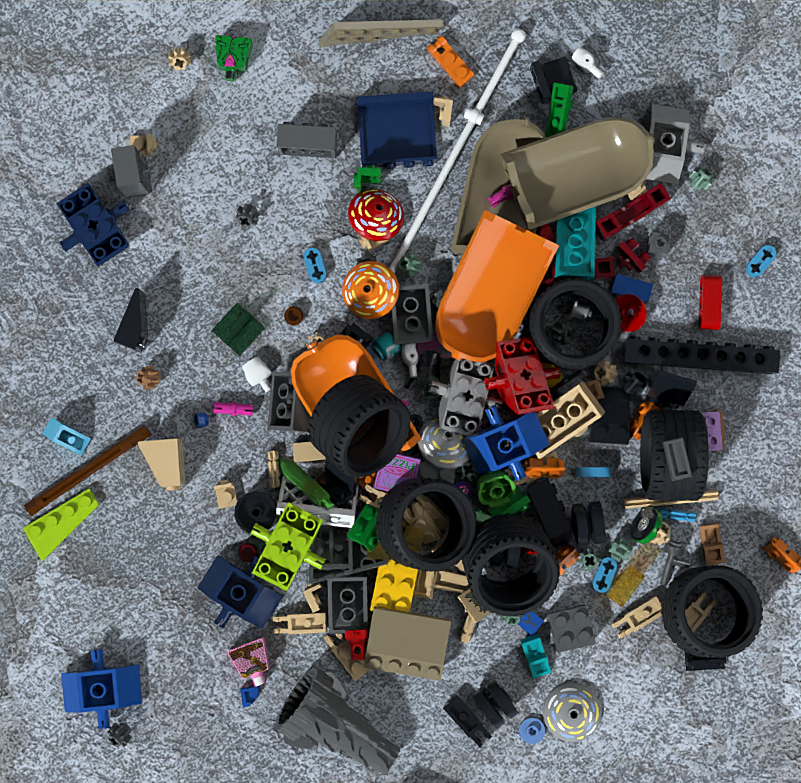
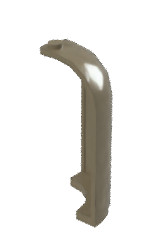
M519 117V119L497 122L486 129L476 142L471 155L450 252L463 256L484 210L528 230L520 215L518 201L515 202L514 198L511 200L507 199L493 208L488 197L502 190L503 186L511 184L509 177H506L500 154L546 138L541 129L530 122L529 118ZM538 227L528 231L536 234Z
M605 118L589 122L500 155L506 177H509L513 186L510 190L514 201L519 202L520 215L528 230L623 197L634 191L647 178L653 166V145L655 140L652 133L649 134L642 125L634 120Z

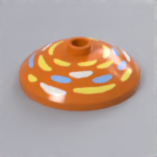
M366 261L354 266L347 273L342 286V295L346 306L352 313L365 319H377L388 314L396 305L399 297V283L396 275L389 267L379 262ZM369 285L371 290L366 293L365 287Z

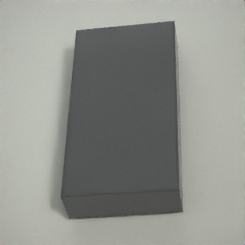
M683 437L663 441L671 481L693 477Z

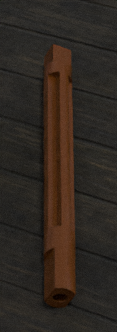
M143 424L87 464L24 505L26 511L33 516L74 486L138 445L139 441H144L152 435L151 432Z

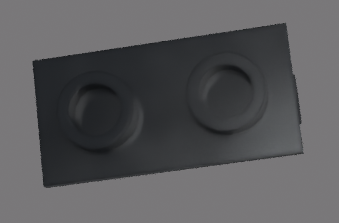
M684 652L686 671L725 669L726 657H699Z

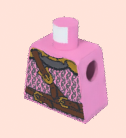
M264 637L227 651L242 679L251 676L255 687L266 683L262 672L268 670L270 665Z

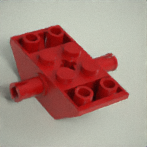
M532 336L496 342L495 369L497 376L485 378L484 384L488 385L485 387L486 390L501 388L506 405L517 415L554 409L546 380L559 379L561 372H556L559 370V367L542 368Z

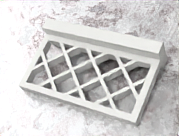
M286 476L282 477L276 508V520L280 519L287 505L283 500L290 496L294 501L291 504L322 519V525L348 528L353 526L359 484H356V495L352 498L353 502L351 500L347 502L352 507V510L338 508L335 505L332 509L328 510L322 505L319 507L316 503L304 505L302 502L310 498L305 494L298 499L294 493L300 489L295 487L289 490L285 485L286 483L293 482Z

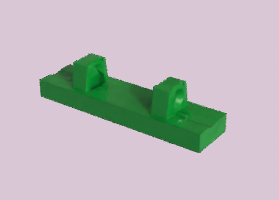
M561 83L553 84L545 130L546 138L566 131L569 109L573 108L574 101H571L574 86Z

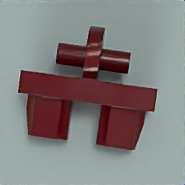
M634 238L626 242L623 241L617 247L621 252L617 257L621 262L618 268L621 270L625 267L630 272L634 267L640 273L646 268L645 265H647L651 257L645 251L638 257L634 254L633 251L639 246Z

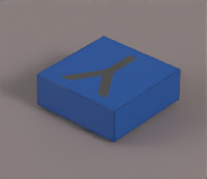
M531 611L525 613L517 624L533 636L544 620Z

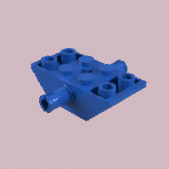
M496 405L491 406V409L490 407L486 408L485 412L491 426L462 438L477 474L492 472L510 466L515 481H519L520 476L522 479L527 477L520 460L534 455L549 445L536 412L520 414L504 421L501 419ZM502 441H510L509 446L506 447L505 444L501 445Z
M103 649L91 650V670L61 673L65 712L76 713L95 711L97 712L98 729L110 728L108 710L143 703L139 664L106 668L103 660ZM100 685L104 689L102 694L100 690H97V687Z

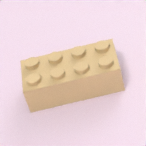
M583 380L553 401L554 409L538 411L536 413L549 442L548 446L535 453L539 459L592 424L605 413Z

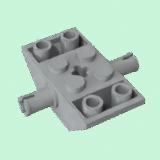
M651 104L647 131L649 134L652 133L655 144L653 145V166L646 180L678 184L686 151L703 154L705 142L688 140L690 126L689 110ZM666 139V140H667V143H670V144H668V145L664 144V143H663V140Z
M464 358L462 361L455 359L448 371L445 384L433 380L429 381V385L434 387H428L427 391L442 395L439 406L440 429L466 436L472 435L479 431L484 407H490L491 409V406L495 405V403L503 404L502 399L488 396L489 390L485 388L488 385L484 384L485 378L492 377L495 363L489 361L475 362ZM496 405L497 410L500 411L502 406Z

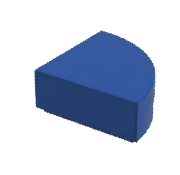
M260 685L240 688L243 708L255 702L260 692Z

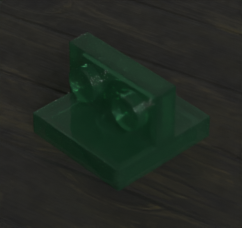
M236 303L211 331L235 353L241 356L266 328L247 310Z

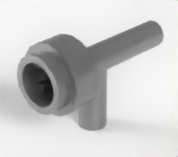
M668 540L663 549L664 552L668 553L660 584L665 586L668 584L673 565L688 568L690 562L687 560L675 558L676 556H682L684 548L682 543L674 540Z

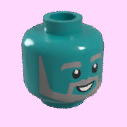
M385 332L374 341L375 346H373V350L380 359L390 360L401 352V346L395 345L394 335L391 332Z

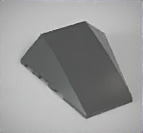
M321 525L310 549L311 552L326 558V561L323 564L316 560V562L323 565L321 570L309 565V585L388 565V555L382 549L380 543L370 552L364 545L350 540L346 535L351 528Z

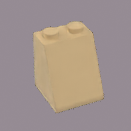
M165 439L138 442L139 448L161 487H166V491L181 490V486H186L183 440Z

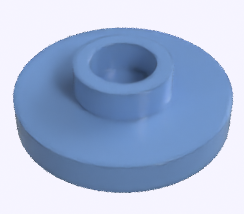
M526 718L519 726V734L526 743L536 744L543 739L545 727L537 718Z

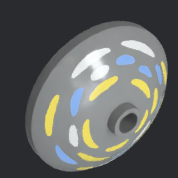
M439 417L429 420L421 427L418 434L422 439L417 442V447L421 456L429 464L440 469H456L470 460L469 453L462 438L467 437L466 435L440 429Z
M566 683L553 689L547 696L543 706V718L547 728L555 737L566 742H578L591 736L599 726L601 706L598 698L589 688L577 683ZM572 711L577 712V716L574 718L570 717Z

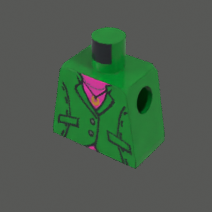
M215 35L217 66L219 70L225 71L226 81L234 82L236 81L237 72H246L253 48L252 38Z

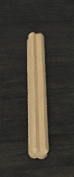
M707 490L698 501L648 500L646 497L623 499V507L630 509L718 500L719 495L717 490Z

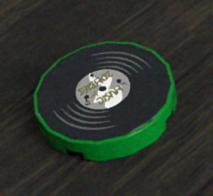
M654 507L642 509L631 524V538L640 544H646L653 540L658 534L656 532L658 527L661 528L662 526L661 512Z

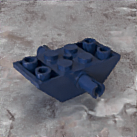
M86 183L56 203L74 230L73 234L59 242L65 252L81 243L97 267H100L130 247L123 232L116 223L117 218L130 211L124 200L109 210L91 185ZM96 223L97 229L94 230L92 225Z
M217 555L197 588L223 607L214 620L216 625L222 620L219 627L224 629L232 614H235L243 620L263 629L283 597L282 594L259 581L256 575L252 574L259 557L254 556L247 570H242L220 555ZM241 587L243 589L242 592L244 593V595H240L238 597L236 596L237 592L235 591V589H239Z

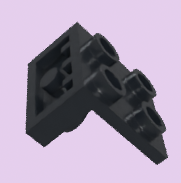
M561 57L541 65L539 61L531 63L530 72L542 104L551 101L554 83L574 86L572 94L577 92L566 57Z
M355 323L351 326L348 324L342 331L343 335L353 337L362 346L365 344L370 346L373 342L372 336Z
M326 458L325 472L315 481L330 495V501L338 508H341L356 495L357 478L345 475Z

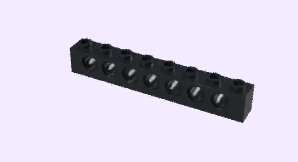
M629 336V339L624 340L622 363L775 375L779 373L780 350H774V346H763V349H759L751 344H744V347H736L735 343H725V346H718L717 342L698 344L696 340H687L686 343H679V339H667V342H664L656 337L641 340L640 336ZM640 346L647 347L648 354L646 356L640 354ZM660 347H664L667 350L666 357L659 355L658 350ZM680 348L686 351L685 358L678 356ZM698 350L704 351V360L697 357ZM718 351L724 354L723 361H719L716 358ZM736 353L743 355L742 363L736 361ZM756 354L762 357L761 364L755 362L754 357Z

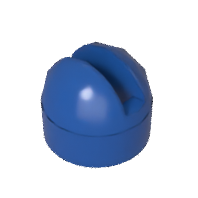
M203 412L195 413V427L202 428L209 424V416Z

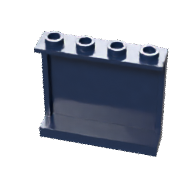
M433 91L357 97L362 168H366V165L385 167V169H394L400 165H404V168L415 167V164H422L428 167L437 163Z

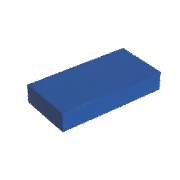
M616 274L611 293L620 296L633 294L643 302L648 303L653 284Z

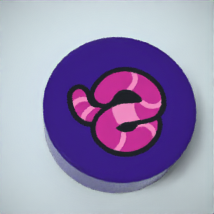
M466 481L457 482L455 484L456 487H460L468 495L467 497L470 498L472 486Z

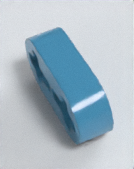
M765 245L757 251L745 267L746 274L749 277L756 278L767 269L776 257L774 247ZM767 250H769V251H770V253H769V256H770V257H767V258L764 259V261H763V260L761 259V258L764 256V252H763V251L766 252ZM757 263H760L759 267L757 268L759 272L756 271L752 273L751 265L754 266Z
M308 248L304 252V260L309 277L312 282L321 284L327 277L321 254L316 248ZM310 252L318 255L315 257L316 264H313L311 259H307L310 256ZM315 267H318L319 272H323L319 280L313 277Z
M575 467V477H611V468Z
M610 557L601 559L598 564L599 569H596L592 580V587L600 593L609 590L617 569L616 561ZM610 560L613 568L608 569L607 573L604 574L605 567L603 563H607ZM604 575V583H606V586L601 587V589H598L599 585H597L596 582L597 580L601 581Z

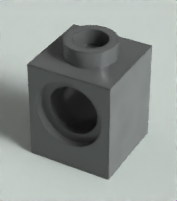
M652 232L648 237L646 253L658 257L667 256L671 235Z

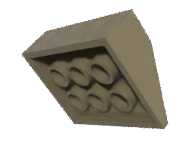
M374 606L364 668L441 681L451 619Z

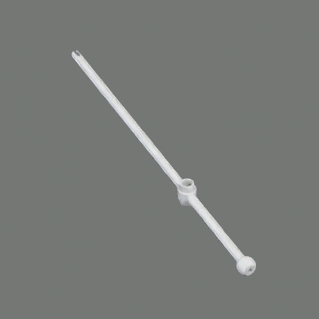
M514 29L511 34L512 41L476 108L468 107L464 118L468 119V122L389 267L394 273L399 266V260L404 257L474 125L478 124L481 126L484 123L486 115L482 114V110L516 47L525 40L526 33L523 30Z

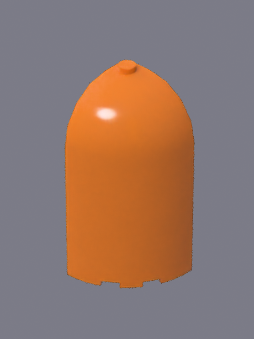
M484 210L436 314L435 330L438 341L445 349L452 353L451 357L462 361L464 358L475 362H485L496 358V342L512 340L515 337L559 245Z
M334 335L319 343L317 340H314L307 345L308 349L293 361L291 368L292 384L310 416H312L319 400L332 386L351 376L362 374L373 377L394 394L367 350L360 342L350 336ZM411 421L407 439L399 453L411 449L422 439Z

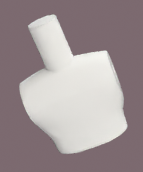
M579 47L574 52L572 60L577 63L584 73H592L598 79L603 76L604 73L594 65V57L589 51Z
M416 343L402 344L403 362L409 366L410 378H416V365L418 362Z
M259 356L242 366L245 377L251 386L261 384L266 393L271 390L267 378L272 372Z

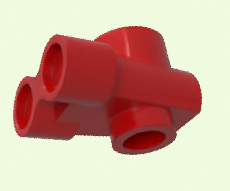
M368 629L345 630V640H348L351 660L365 659L366 639L369 638ZM356 646H359L361 648V652L359 654H356L354 652V648Z

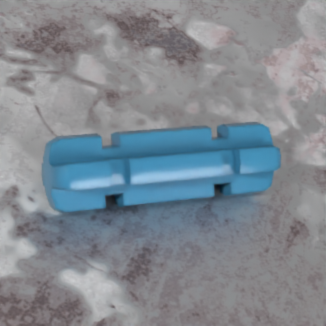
M659 508L658 510L662 514V519L696 521V512L694 511L686 512L685 510H668L666 508Z

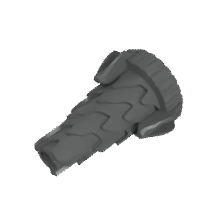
M317 667L309 670L300 679L284 702L276 719L275 730L283 734L285 743L290 746L317 750L319 743L331 752L337 751L346 758H353L365 767L369 765L386 775L400 753V748L385 739L368 723L369 720L354 710L355 706L347 701L349 700L347 692L332 672L324 673Z

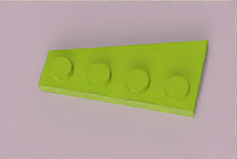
M90 488L23 528L41 561H44L100 506Z

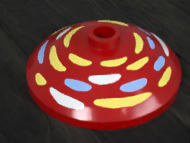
M367 189L356 194L351 200L348 207V219L352 228L360 236L372 241H386L396 236L401 230L404 223V211L400 202L390 193L380 189Z

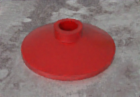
M624 294L617 297L615 300L619 306V313H621V330L633 332L640 329L647 318L644 302L633 294ZM630 309L633 310V315L629 313Z

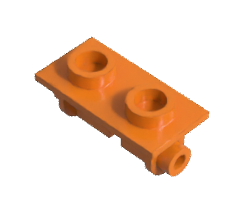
M645 400L638 407V412L634 418L630 420L629 434L639 441L644 415L649 410H659L660 408L655 403Z
M529 458V460H525V474L530 478L549 477L556 479L564 476V460H560V458H546V465H543V458Z
M774 536L769 541L770 544L763 548L771 558L778 561L791 574L801 570V556L792 549L786 553L785 551L789 546L779 537L776 538Z
M569 543L562 546L556 554L560 566V576L565 572L562 565L565 564L569 568L580 556Z

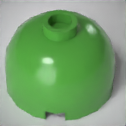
M500 469L482 473L476 483V493L481 504L489 505V508L502 507L510 502L509 498L512 497V494L513 496L515 495L516 487L508 473Z

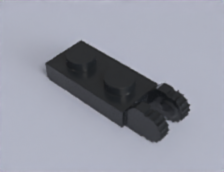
M458 695L443 707L468 737H471L479 747L483 746L482 741L474 734L478 729L482 731L486 738L490 739L492 737L483 726V723Z

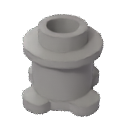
M576 300L569 319L576 318L582 320V323L585 320L589 321L592 310L589 309L590 305L579 304V301Z

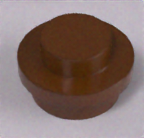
M295 306L289 307L284 314L285 321L292 326L300 324L303 320L302 310Z

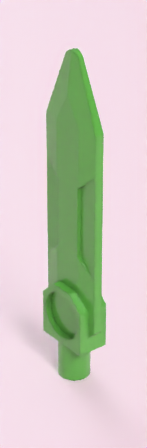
M279 458L282 472L319 507L324 505L328 510L332 509L334 504L330 501V495L299 465Z

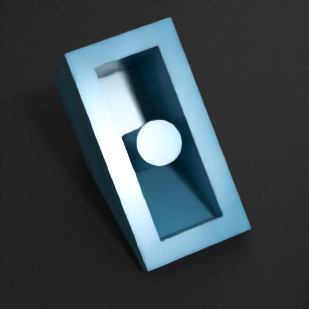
M51 417L42 432L51 441L80 455L83 454L91 440L88 436Z

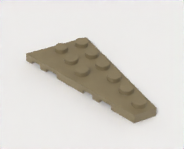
M443 19L334 22L319 39V46L321 48L361 42L375 43L384 39L424 34L436 35L444 27Z

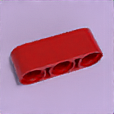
M701 275L699 329L720 330L722 276Z

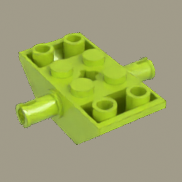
M288 502L274 530L270 531L256 523L253 528L259 530L260 533L252 530L251 535L264 540L266 546L252 574L288 591L303 563L306 562L321 570L323 565L316 562V560L324 564L326 558L311 552L310 548L323 520ZM289 541L292 542L293 550L285 551L284 544L289 543Z

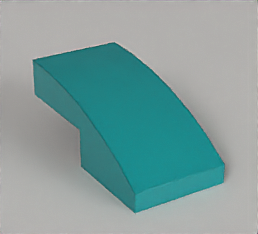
M539 634L521 639L520 642L533 679L552 673Z

